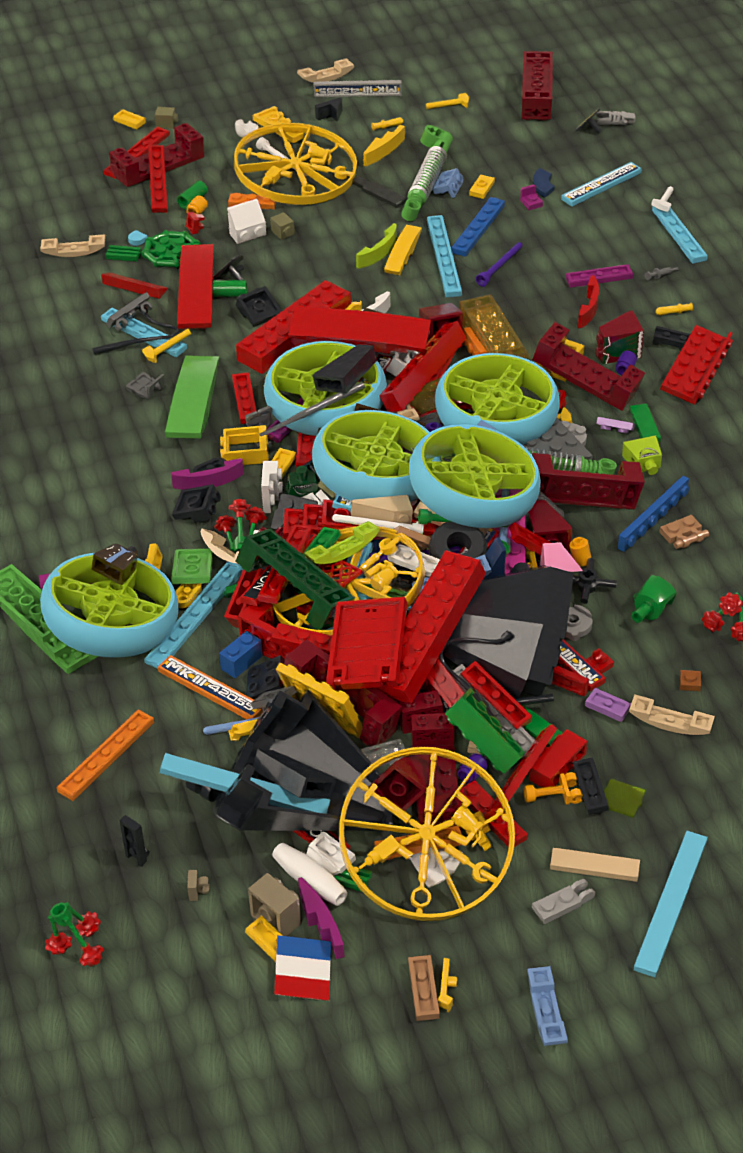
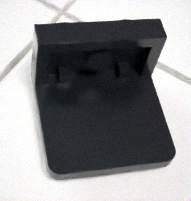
M281 655L249 669L246 696L255 699L264 692L285 688L276 671L279 663H285V659Z

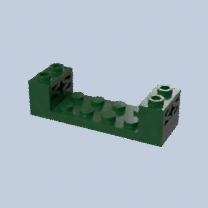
M271 528L246 536L235 560L248 573L271 565L280 575L289 580L294 587L300 589L309 599L313 600L314 603L306 621L316 630H326L334 626L337 602L354 601L355 599L353 595Z

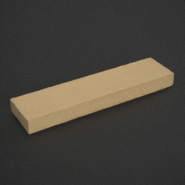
M553 848L550 870L637 882L640 860Z

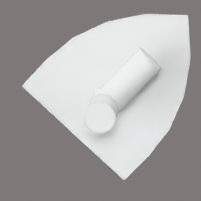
M431 847L428 851L429 862L427 880L425 882L428 888L446 880ZM438 849L445 867L451 876L459 866L460 861L445 852L444 849ZM422 853L414 854L409 858L418 873L420 855Z

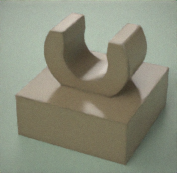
M188 870L187 889L189 901H198V892L202 894L209 893L208 877L198 878L197 870Z

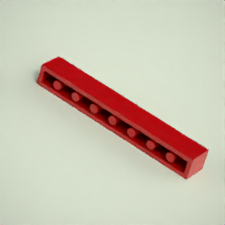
M458 321L444 324L427 342L425 353L418 352L379 395L388 412L397 413L406 409L405 406L414 400V396L422 391V387L431 381V377L437 374L439 368L447 363V359L452 357L456 349L462 346L466 336Z

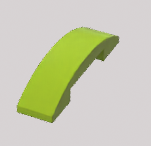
M394 223L385 230V237L371 249L364 247L356 254V268L360 269L370 266L391 252L397 240V224Z
M367 521L353 528V536L327 549L319 545L305 552L304 555L316 564L338 562L364 548L378 534L379 527Z

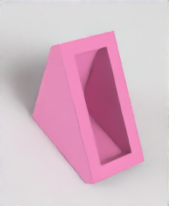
M544 543L542 545L540 566H551L569 572L583 571L562 543Z

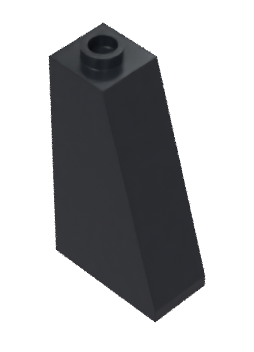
M358 344L315 372L312 376L316 391L347 394L377 361L374 346Z
M258 749L253 767H255L254 771L299 798L331 799L337 780L333 776L274 750Z

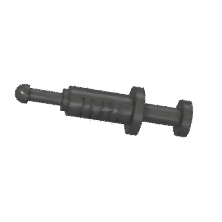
M678 267L660 270L656 268L653 270V273L646 272L645 278L647 280H650L651 277L660 279L663 275H668L672 271H678Z

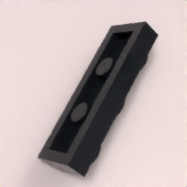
M593 757L573 761V768L588 815L609 811L608 802Z

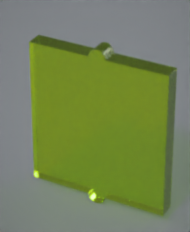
M610 779L606 789H604L609 810L634 818L638 807L642 806L641 801L646 791L614 779Z

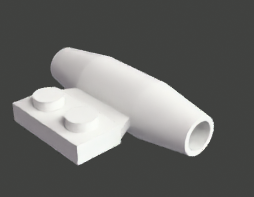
M323 831L309 845L306 854L284 843L276 846L272 856L292 878L298 881V878L302 877L316 891L320 898L336 906L344 902L348 892L333 876L347 869L338 841ZM346 848L352 864L356 860V856Z

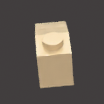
M408 495L352 500L351 516L404 524H411L413 508Z

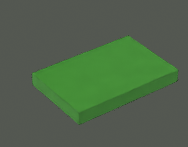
M210 549L175 550L171 576L172 584L210 583L213 552Z

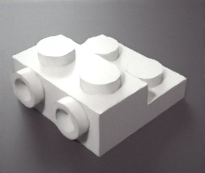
M263 461L261 488L263 512L271 513V505H275V500H279V493H283V482H279V479H282V468H278V461Z

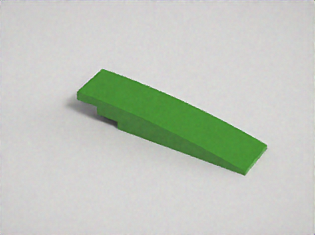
M185 356L165 430L166 438L201 439L202 432H204L208 422L219 356Z
M12 564L0 570V607L58 666L69 674L98 657L78 651L60 641L48 628L42 615L40 603L42 590Z

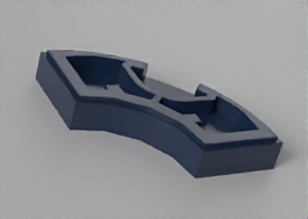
M539 168L533 176V184L536 186L537 193L546 197L555 190V186L550 183L552 173Z

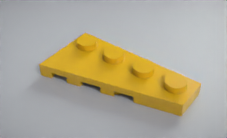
M276 106L253 115V121L262 126L291 123L289 118H285L282 112L277 111ZM284 132L286 139L292 143L304 139V132Z

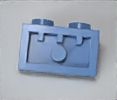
M457 168L441 172L432 188L434 194H444L448 191L451 198H454L463 183V176Z

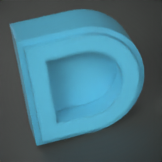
M137 230L128 235L129 243L133 246L143 244L147 238V235Z

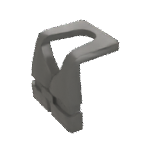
M142 372L135 380L126 385V389L132 393L134 392L135 395L150 399L153 396L154 389L161 390L164 388V374L154 379L146 372Z
M266 406L259 409L258 412L254 411L245 416L247 427L266 425V428L271 426L272 408ZM269 440L268 446L276 442ZM254 442L260 448L259 442Z

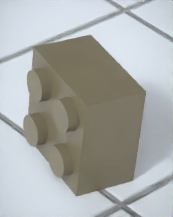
M266 873L248 888L252 917L258 919L262 915L283 936H288L301 925L299 897L293 890H288L283 886L278 878H273L270 874Z

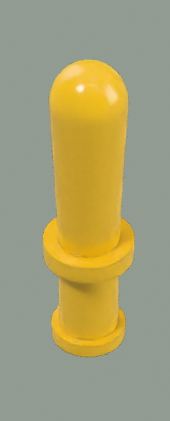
M399 117L387 121L381 120L379 123H372L371 127L373 131L380 128L386 129V127L403 124V119Z
M693 304L658 307L656 314L666 315L677 312L681 314L683 311H693Z

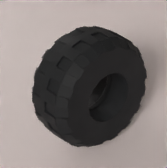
M452 521L445 522L434 531L429 543V555L437 559H441L445 550L450 551L449 546L456 544L467 548L468 551L461 554L464 556L477 558L485 555L487 552V541L479 528L461 525Z

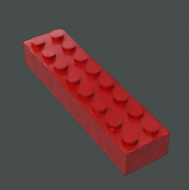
M327 280L323 281L237 343V361L261 374L265 373L270 369L275 360L291 347L290 339L292 338L288 337L295 307L346 309L351 304V292Z
M445 550L406 617L398 686H390L389 682H383V687H376L378 690L390 698L412 704L486 575L479 559Z

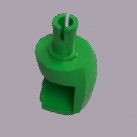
M651 575L639 592L633 595L636 608L631 614L633 621L640 623L644 618L648 620L657 619L664 611L666 603L672 605L677 593L673 586L663 578Z

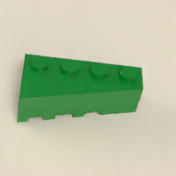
M470 687L445 714L448 721L462 731L464 738L472 741L477 746L478 752L483 756H487L491 760L492 766L504 774L523 756L525 751L508 731L503 732L501 730L502 726L496 717L488 715L487 706L483 701L478 702L472 696L475 692Z

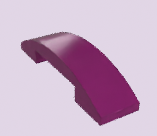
M239 458L224 461V467L190 473L189 469L171 472L172 486L175 489L184 490L214 484L215 487L224 485L244 474L243 460Z

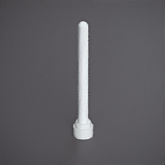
M261 137L257 140L256 147L259 150L268 151L272 155L289 159L271 147L269 141Z
M335 514L332 517L335 522L361 525L370 521L376 526L390 529L403 526L423 534L424 524H418V521L412 524H404Z

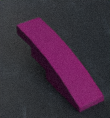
M302 877L298 878L299 894L308 927L317 925L321 940L331 941L335 959L344 958V944L330 911L316 891Z

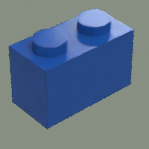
M248 631L243 633L219 653L221 670L233 678H237L262 657L261 640Z

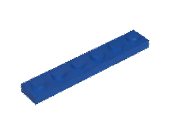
M490 197L451 247L452 253L466 257L504 208L505 201Z
M682 476L619 535V550L625 552L629 547H632L640 536H644L646 531L657 523L658 519L665 516L672 506H676L678 501L688 494L689 478Z

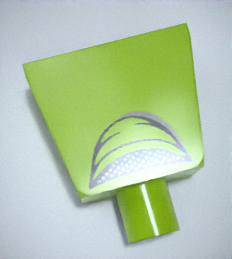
M656 435L623 442L622 456L626 461L640 462L642 472L647 471L649 475H654L658 472V469L661 467L662 453Z

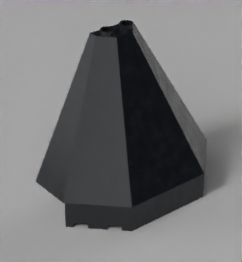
M541 565L483 579L448 640L453 638L500 639L506 630L512 634V637L507 642L503 641L498 644L454 642L446 646L443 655L459 666L462 664L465 668L476 661L514 699L519 698L521 692L535 696L542 695L546 685L552 684L554 668L557 666L561 652L560 646L566 635L574 573Z
M309 690L306 691L299 701L280 691L271 703L267 702L261 717L257 719L248 739L241 746L230 769L231 772L238 773L239 776L226 792H220L212 810L218 819L239 831H339L340 816L346 796L356 779L372 763ZM257 750H274L335 777L337 780L331 799H329L327 814L270 805L269 801L273 793L250 780L252 777L276 784L254 771L255 767H253ZM375 769L362 782L369 787L381 773ZM357 787L348 804L345 819L392 825L393 820L391 818L395 814L380 805L379 801L373 796L364 803V795L367 791ZM344 825V831H385Z

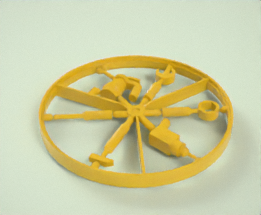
M278 123L258 128L242 138L236 147L234 155V169L239 180L257 195L280 203L305 205L331 200L344 193L352 185L353 179L356 176L357 160L350 145L333 132L308 124ZM280 132L285 142L284 146L291 159L261 152L254 153L252 148H248L247 151L242 148L260 136ZM284 132L306 133L297 157H295L291 144L287 141ZM313 134L335 143V147L331 150L323 149L317 146L316 143L308 141L309 136ZM305 145L309 146L308 154L301 157ZM340 147L350 156L353 163V172L346 171L344 166H338L333 170L322 165H325L326 161H328L329 165L332 159L331 153ZM240 153L246 154L247 160L250 155L270 162L238 165L237 159ZM311 157L310 164L303 162ZM291 168H296L299 180L303 185L301 187L302 196L280 194L262 188L264 185L275 184L281 177L291 178L292 172L287 171ZM268 170L262 178L261 185H256L243 174ZM316 171L333 172L337 179H346L347 176H350V178L339 187ZM304 173L331 191L315 195V187L307 184Z
M355 527L341 529V536L335 544L339 543L340 540L353 536V528ZM379 527V532L376 536L386 537L379 543L380 551L374 553L359 566V569L364 572L367 578H355L343 587L355 597L354 601L359 600L356 591L373 599L391 598L386 595L392 589L389 584L399 574H405L417 578L414 586L405 596L407 608L411 606L422 589L425 579V566L419 548L408 536L403 533L395 534L397 531L390 528ZM399 542L410 547L419 560V566L415 572L398 571L392 562L384 560V564L378 563L370 568L379 560L382 554L390 555L396 552V544ZM364 548L353 555L351 565L357 567ZM349 575L342 576V579L348 578ZM364 584H371L374 589L367 587ZM299 594L277 604L272 603L274 612L281 624L332 636L333 630H314L301 627L303 623L310 624L306 621L308 614L304 616L297 613L299 620L295 624L288 621L281 614V612L313 601L306 594Z
M414 747L399 750L371 764L350 788L339 822V844L342 858L351 878L359 889L383 909L405 918L422 921L453 918L474 909L485 901L498 887L506 874L515 843L512 812L504 793L496 781L482 767L467 757L434 747ZM409 755H431L429 786L426 789L424 824L421 825L416 820L410 819L411 816L386 797H380L376 794L375 790L378 788L376 784L373 783L369 788L362 781L375 769L391 760ZM437 756H442L462 763L472 770L431 824V813H433L435 788L433 786L435 761ZM474 771L490 785L503 809L499 808L493 817L484 822L478 821L467 807L472 802L460 792ZM359 787L361 790L367 791L364 795V803L373 796L379 801L380 805L405 823L409 821V824L414 828L346 820V810L353 793ZM457 797L462 802V806L455 812L451 820L435 825L453 799ZM500 815L508 823L509 831L507 857L500 875L497 878L483 870L482 868L491 869V866L486 862L473 864L470 862L469 857L451 844L447 845L435 833L451 827L455 823L456 826L470 832V834L466 838L452 831L447 838L466 847L471 839L478 834V838L472 844V847H474L481 838L483 826L497 819ZM344 825L413 835L402 839L400 843L390 835L367 854L365 862L358 868L357 866H352L347 854ZM421 839L423 840L422 855H420L418 874L420 887L414 889L410 897L412 905L417 908L415 913L397 908L379 898L362 882L357 873L359 869L366 865H375L379 861L383 863L396 852L405 859H409L413 853L404 846ZM429 843L459 907L457 910L437 914H423L422 908L427 907L431 900L429 890L424 888V883L427 880ZM435 843L445 848V852L463 865L473 868L472 877L476 882L486 883L489 880L494 884L477 900L464 906ZM418 892L424 893L427 896V902L419 904L414 900L415 894Z

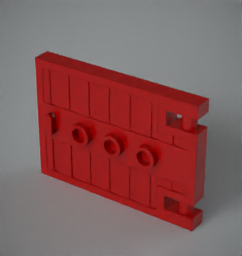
M405 597L337 602L326 683L333 690L336 689V685H341L343 690L383 687V682H389L390 686H398L407 611V600Z

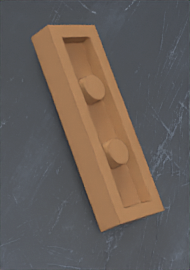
M431 955L408 957L416 1021L440 1019Z

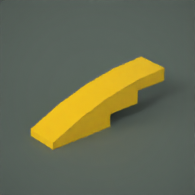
M399 125L394 132L387 131L382 139L375 138L363 153L364 166L367 167L379 161L396 149L405 139V126Z
M405 226L389 255L384 268L385 273L401 275L404 265H407L409 257L414 252L422 231L421 227Z

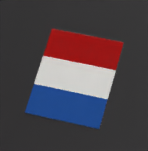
M278 935L275 995L329 1001L331 941Z

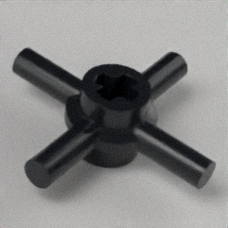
M588 558L586 568L582 569L583 571H580L577 576H573V583H576L582 592L580 602L583 604L588 603L589 594L593 593L597 586L616 588L617 580L601 579L597 576L594 570L595 560L593 558Z

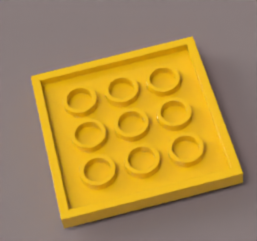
M279 663L276 671L284 686H294L297 691L291 696L292 698L299 701L306 691L309 690L344 731L360 739L363 727L362 722L353 708L354 705L349 700L350 697L345 692L340 690L337 692L329 684L315 681L313 676L308 673H300L290 664L286 666Z

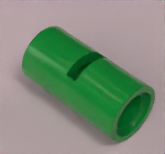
M200 180L195 182L177 197L178 205L183 209H187L188 204L196 196L203 197L208 193L207 185Z
M213 280L214 297H239L241 294H247V280Z

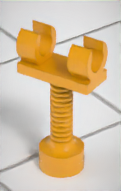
M573 772L565 775L564 773L560 774V786L534 788L533 785H526L523 788L526 803L535 802L536 797L563 794L566 805L570 803L577 804L582 801L581 796L583 795L580 789H572L570 791L568 787L577 785L576 780L578 779Z

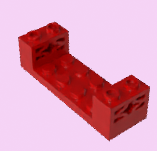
M261 602L258 607L248 605L238 615L240 636L248 631L259 638L262 644V654L272 659L281 655L285 659L295 649L272 643L271 637L276 628L273 605L271 603Z

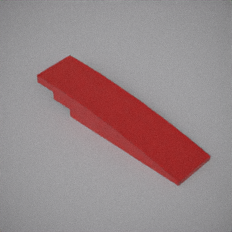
M214 244L181 245L178 329L212 328Z
M295 307L288 337L314 342L338 341L355 346L358 344L372 345L375 352L390 354L391 351L408 353V350L425 353L431 320L369 311Z
M323 499V505L304 504V509L285 508L283 539H287L294 524L311 526L313 533L317 535L323 527L341 530L359 525L333 521V515L351 516V512L349 513L345 508H333L334 500ZM411 505L414 512L417 506ZM414 513L412 514L411 524L418 521V518L414 517ZM430 523L424 524L423 535H433L436 530V524L432 523V526ZM375 536L372 540L385 539L386 537Z

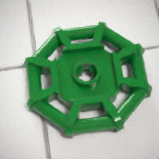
M163 230L162 233L145 239V246L141 254L143 258H147L153 263L154 267L168 266L179 268L180 259L178 258L181 257V245H201V243L189 235L188 231L175 232Z

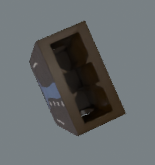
M115 543L93 554L92 570L119 585H123L136 570L138 551L133 546L125 548Z

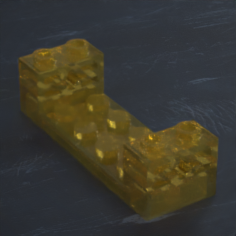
M491 294L459 301V309L463 313V330L470 327L476 333L487 353L510 354L528 359V352Z

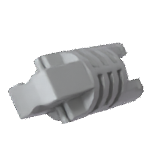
M599 111L596 113V116L599 117L597 119L598 125H627L635 122V113L624 111Z

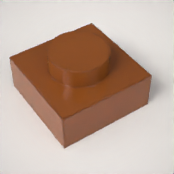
M680 670V690L700 691L701 671Z

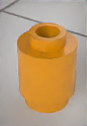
M196 196L188 204L186 212L202 214L208 206L206 199L202 196Z
M576 537L569 544L572 558L579 566H586L588 558H591L588 540Z

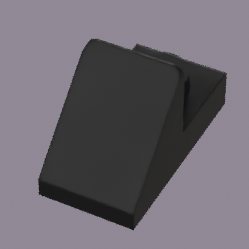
M342 97L315 105V118L319 121L332 117L335 121H338L343 111Z

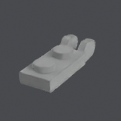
M585 879L574 882L572 886L569 885L532 903V909L543 924H546L594 898L595 891L591 888L583 891L578 896L577 893L584 890L588 885Z

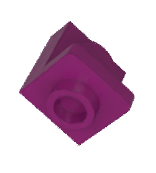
M534 184L521 188L520 201L529 211L543 207V201L536 194V186Z

